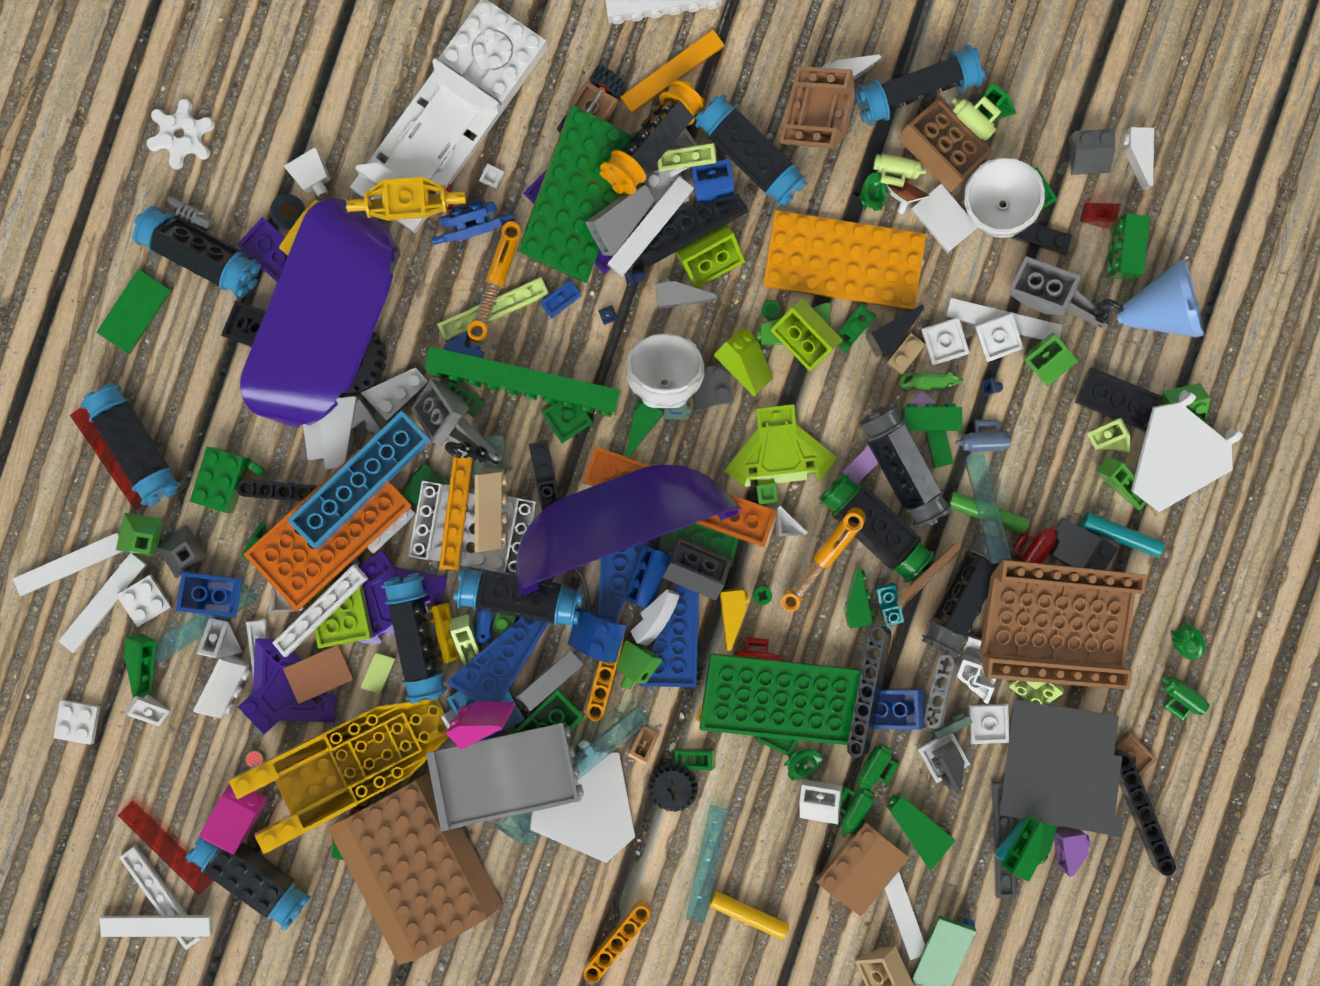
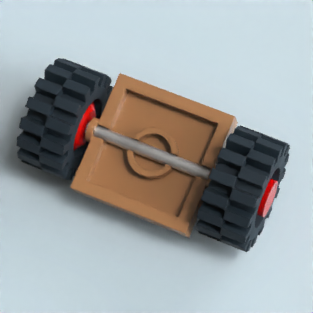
M597 65L589 78L592 84L586 81L570 106L575 105L607 121L619 103L617 99L625 89L626 83L622 78H619V75L615 74L612 70L610 71L609 68ZM570 106L557 127L559 133H561Z

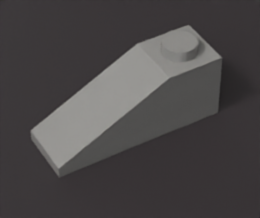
M670 279L659 280V283L655 284L659 309L716 301V294L676 281H670Z

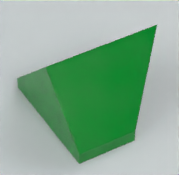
M994 82L980 98L981 100L986 96L1001 111L994 120L1017 114L1009 94ZM980 104L978 109L990 120L993 114Z

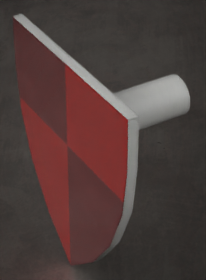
M904 182L903 187L886 184L891 191L890 195L900 201L897 210L900 214L905 213L908 203L930 197L923 190L907 182Z

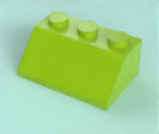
M727 224L676 252L680 264L695 288L701 287L745 262L734 233Z
M803 298L770 329L810 372L843 341Z

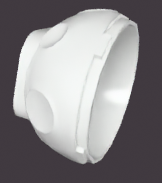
M998 158L983 163L970 176L965 187L964 204L969 219L978 229L993 237H1012L1035 222L1044 205L1045 189L1041 176L1029 164L1013 158ZM1003 202L1006 204V207L1002 208L999 204Z
M671 334L651 335L639 340L634 344L626 362V378L633 392L641 397L643 403L648 407L678 408L683 406L698 391L705 374L704 362L700 351L696 348L697 345L689 339L686 340L681 336Z

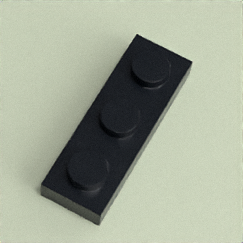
M1032 223L1025 230L1010 238L1065 255L1067 254L1072 235Z

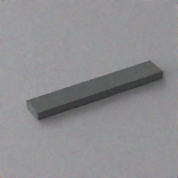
M1004 781L992 782L994 852L1014 829V817L1000 815ZM994 856L996 898H1016V875L1002 867V862Z

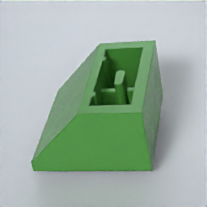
M1053 332L1022 357L1047 386L1078 362L1075 356Z
M1201 383L1162 392L1161 405L1178 402L1179 395L1183 390H1186L1188 393L1192 392L1196 399L1187 405L1186 408L1206 423L1210 396Z

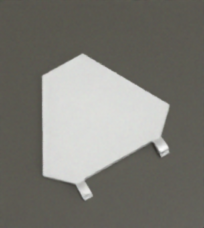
M1186 390L1181 392L1178 402L1152 408L1131 489L1134 494L1158 512L1232 471V444L1239 441L1243 436L1238 430L1235 431L1233 428H1229L1224 439L1186 408L1187 405L1196 399L1192 392L1188 393Z
M582 740L577 745L586 756L576 764L580 772V776L577 777L578 783L582 784L584 796H581L582 800L531 812L529 829L607 863L635 838L620 755L617 752L593 751L590 744Z

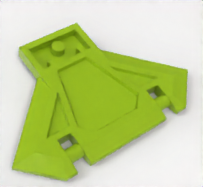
M794 404L756 409L758 429L724 471L744 487L751 486L750 480H758V485L807 480V474L814 473L815 479L822 478L838 458L796 424ZM813 461V466H806V462ZM756 467L757 472L749 473V468Z

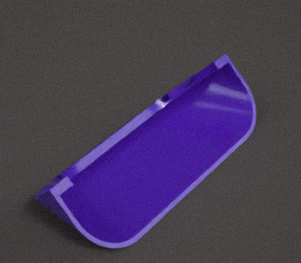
M340 198L321 200L313 205L305 214L241 373L240 390L246 406L253 413L290 427L298 428L303 424L312 425L318 422L338 405L336 399L341 392L347 393L359 369L393 279V274L389 273L390 263L395 262V250L389 228L384 226L379 218H368L365 211L347 212L346 205L348 204H346V200Z
M679 465L645 467L568 495L546 507L532 521L522 538L516 561V578L519 594L523 596L539 590L538 582L712 516L718 515L720 521L736 516L742 508L714 480L699 471Z

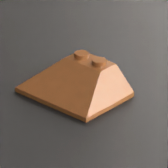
M797 66L779 143L834 149L846 136L855 100L853 71L851 69Z

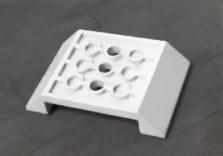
M422 481L408 557L440 561L450 485ZM469 489L460 565L516 576L519 546L527 528L534 519L536 501L507 496V505H504V512H507V524H504V531H507V542L504 543L501 549L470 553L467 551L466 546L469 542L475 543V534L470 531V526L475 523V513L473 511L475 507V490Z

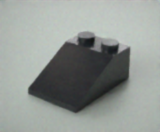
M235 301L221 336L252 348L266 311Z
M923 304L866 336L876 357L882 355L884 358L896 351L895 347L901 343L924 309Z
M1061 518L1055 530V535L1057 536L1055 545L1048 554L1069 567L1105 570L1118 548L1065 518Z

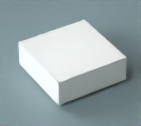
M487 163L479 181L497 190L505 172Z

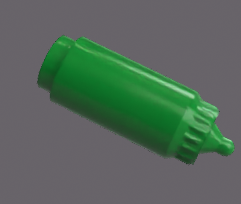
M1174 676L1161 678L1164 682L1163 689L1171 696L1163 704V707L1181 721L1191 712L1201 716L1209 709L1210 704L1207 702V699L1181 679H1177ZM1176 700L1187 709L1182 712L1172 703Z
M881 743L874 747L858 774L856 780L859 784L858 791L861 792L863 788L870 790L878 779L886 784L889 783L900 765L891 759L893 751ZM888 762H890L891 764L889 768L887 769L884 776L881 777L882 772L884 771Z
M846 786L843 787L840 811L844 813L840 823L843 831L842 837H845L848 833L854 834L860 827L874 802L875 794L870 790L863 788L861 792L858 790L854 792ZM850 793L854 797L847 810H845L841 806Z

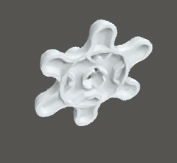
M188 99L179 101L178 109L173 115H167L161 109L153 110L151 114L152 120L160 126V131L156 136L147 140V147L154 152L160 149L168 150L170 153L169 165L175 170L183 167L184 157L187 154H195L202 160L210 156V149L202 143L201 138L204 133L214 129L215 122L210 117H204L200 120L194 119L191 114L193 104ZM182 128L184 136L176 138L175 133Z

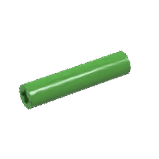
M955 491L951 492L947 503L951 504V509L1021 535L1025 534L1029 525L1028 518Z

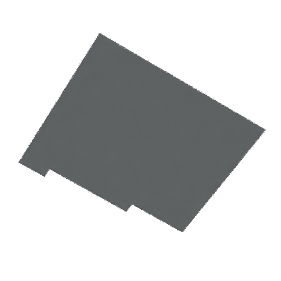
M1014 699L1000 815L1026 819L1030 814L1043 823L1121 837L1123 817L1115 816L1122 756L1114 755L1119 716Z

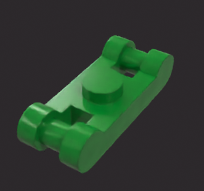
M863 303L837 333L840 338L843 334L850 338L847 342L843 340L839 344L844 353L849 350L877 316L874 312L868 311L866 309L867 306ZM860 314L866 318L863 323L858 319Z

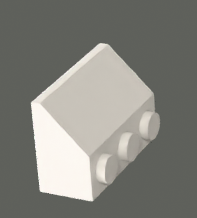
M234 655L220 658L193 711L216 718L230 715L234 708L233 702L235 698H238L243 690L241 687L243 682L247 681L252 672L250 670L251 664Z

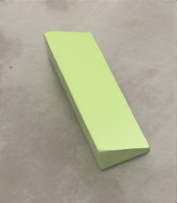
M710 143L667 150L658 160L659 172L717 163L716 145Z

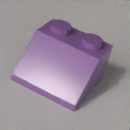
M1058 827L1054 838L1058 866L1069 877L1075 875L1089 855L1088 847L1091 846L1089 836L1082 830Z

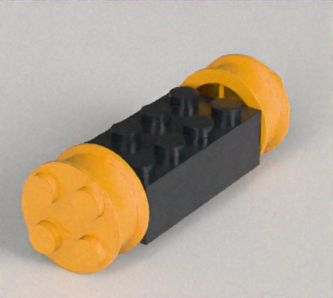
M673 80L669 84V90L661 93L659 97L660 104L653 109L652 116L641 123L642 128L630 136V142L627 145H624L619 150L612 151L608 162L601 164L600 175L613 186L614 191L618 194L633 195L636 192V186L646 180L645 174H648L688 125L693 124L695 115L704 110L705 100L693 89L690 82L686 80L683 82Z

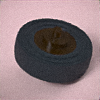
M282 194L273 200L270 207V215L277 226L283 229H291L304 212L305 206L298 197L291 194Z

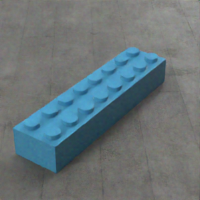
M401 410L287 521L314 549H320L431 442L429 436Z

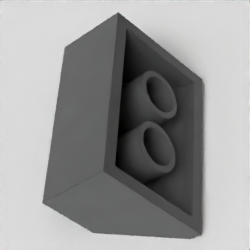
M678 537L662 578L716 600L725 585L731 560Z

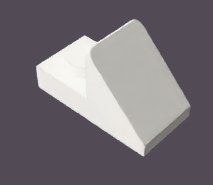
M146 695L144 698L135 696L125 710L127 716L156 726H160L170 712L167 707L150 695Z

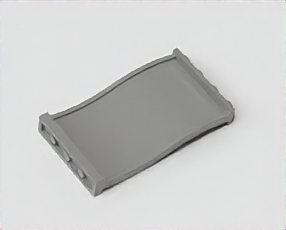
M563 722L478 741L461 750L456 746L426 753L441 832L581 801L584 791L582 784L578 783L577 777L580 776L578 765L574 764L573 757L576 756L574 745H570L569 738L572 737L570 726Z

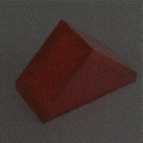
M1085 203L1080 221L1109 229L1117 224L1122 205L1120 203Z

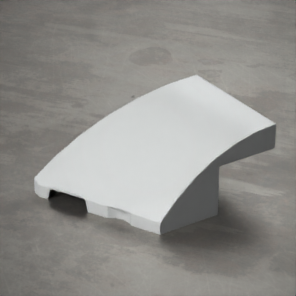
M968 634V642L965 643L961 655L957 677L988 704L996 679L985 677L980 657L982 638Z

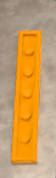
M711 30L620 97L631 114H633L666 90L673 80L681 79L724 47L723 42L715 31Z
M453 456L439 564L441 569L458 571L460 567L473 458L471 457L463 458L461 456L459 459Z

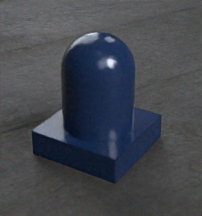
M629 269L624 274L628 288L632 287L635 282L645 279L646 273L644 270L638 269L631 272Z
M612 305L598 311L604 325L618 320Z
M994 378L980 382L983 397L1000 393L1003 390V384L998 381L995 382Z

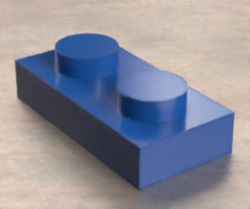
M569 280L541 301L540 304L550 318L553 319L581 298L582 295L571 280Z

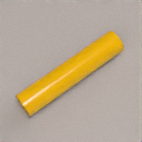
M716 890L711 897L709 907L776 938L785 939L789 923Z

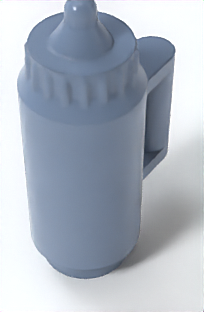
M974 420V432L963 434L962 438L956 440L955 443L961 445L962 450L970 452L1004 451L1010 447V436L1004 432H999L998 420ZM994 427L995 432H979V428Z

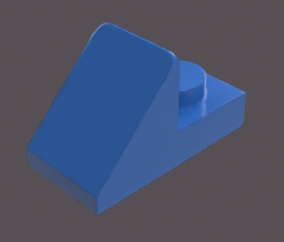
M467 331L443 347L444 350L483 359L485 352L480 350L481 347L470 344L467 347L469 340Z

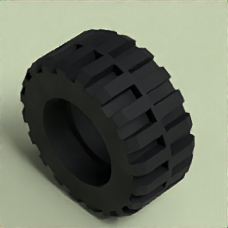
M374 331L365 351L363 363L358 369L347 394L366 391V388H372L375 385L376 379L380 380L382 377L380 373L382 369L385 370L386 364H384V359H387V356L383 350L385 348L383 342L380 341L379 335Z

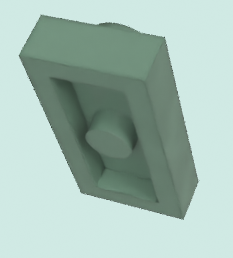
M960 712L953 715L951 720L944 721L939 729L931 730L933 735L940 739L973 722L968 714Z

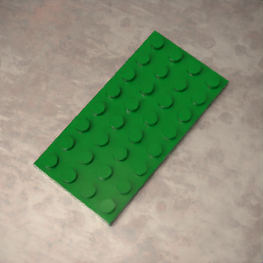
M575 105L570 106L519 243L517 253L581 282H588L599 247L585 222L619 198L620 195L600 175V166L603 162L609 161L612 151L619 150L630 142L631 134Z
M710 653L699 729L701 731L847 745L862 670Z

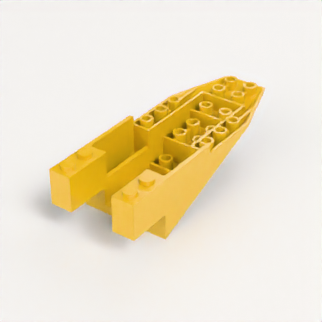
M426 699L417 703L406 702L375 707L229 779L228 781L237 799L275 781L291 814L254 833L263 854L410 777L427 760L426 753L436 751L449 738L446 734L448 728L442 720V716L445 713L439 700Z

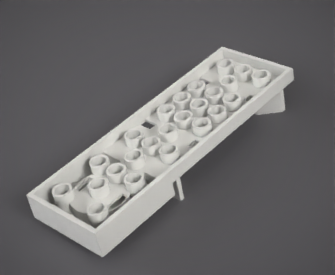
M480 0L438 60L433 59V73L367 164H360L355 167L359 175L350 188L364 198L365 190H370L385 179L424 177L439 185H445V188L449 184L451 185L547 51L546 40L490 1ZM423 99L429 102L425 108L420 105ZM467 129L477 135L474 141L463 135ZM383 154L389 158L385 164L379 160ZM382 194L371 197V200L382 198ZM426 218L396 221L416 233Z

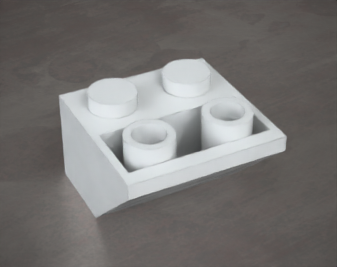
M804 780L801 786L799 804L800 818L838 824L843 786Z

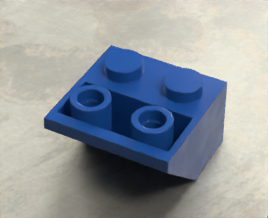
M730 159L717 161L714 164L691 167L697 203H710L718 198L735 195Z

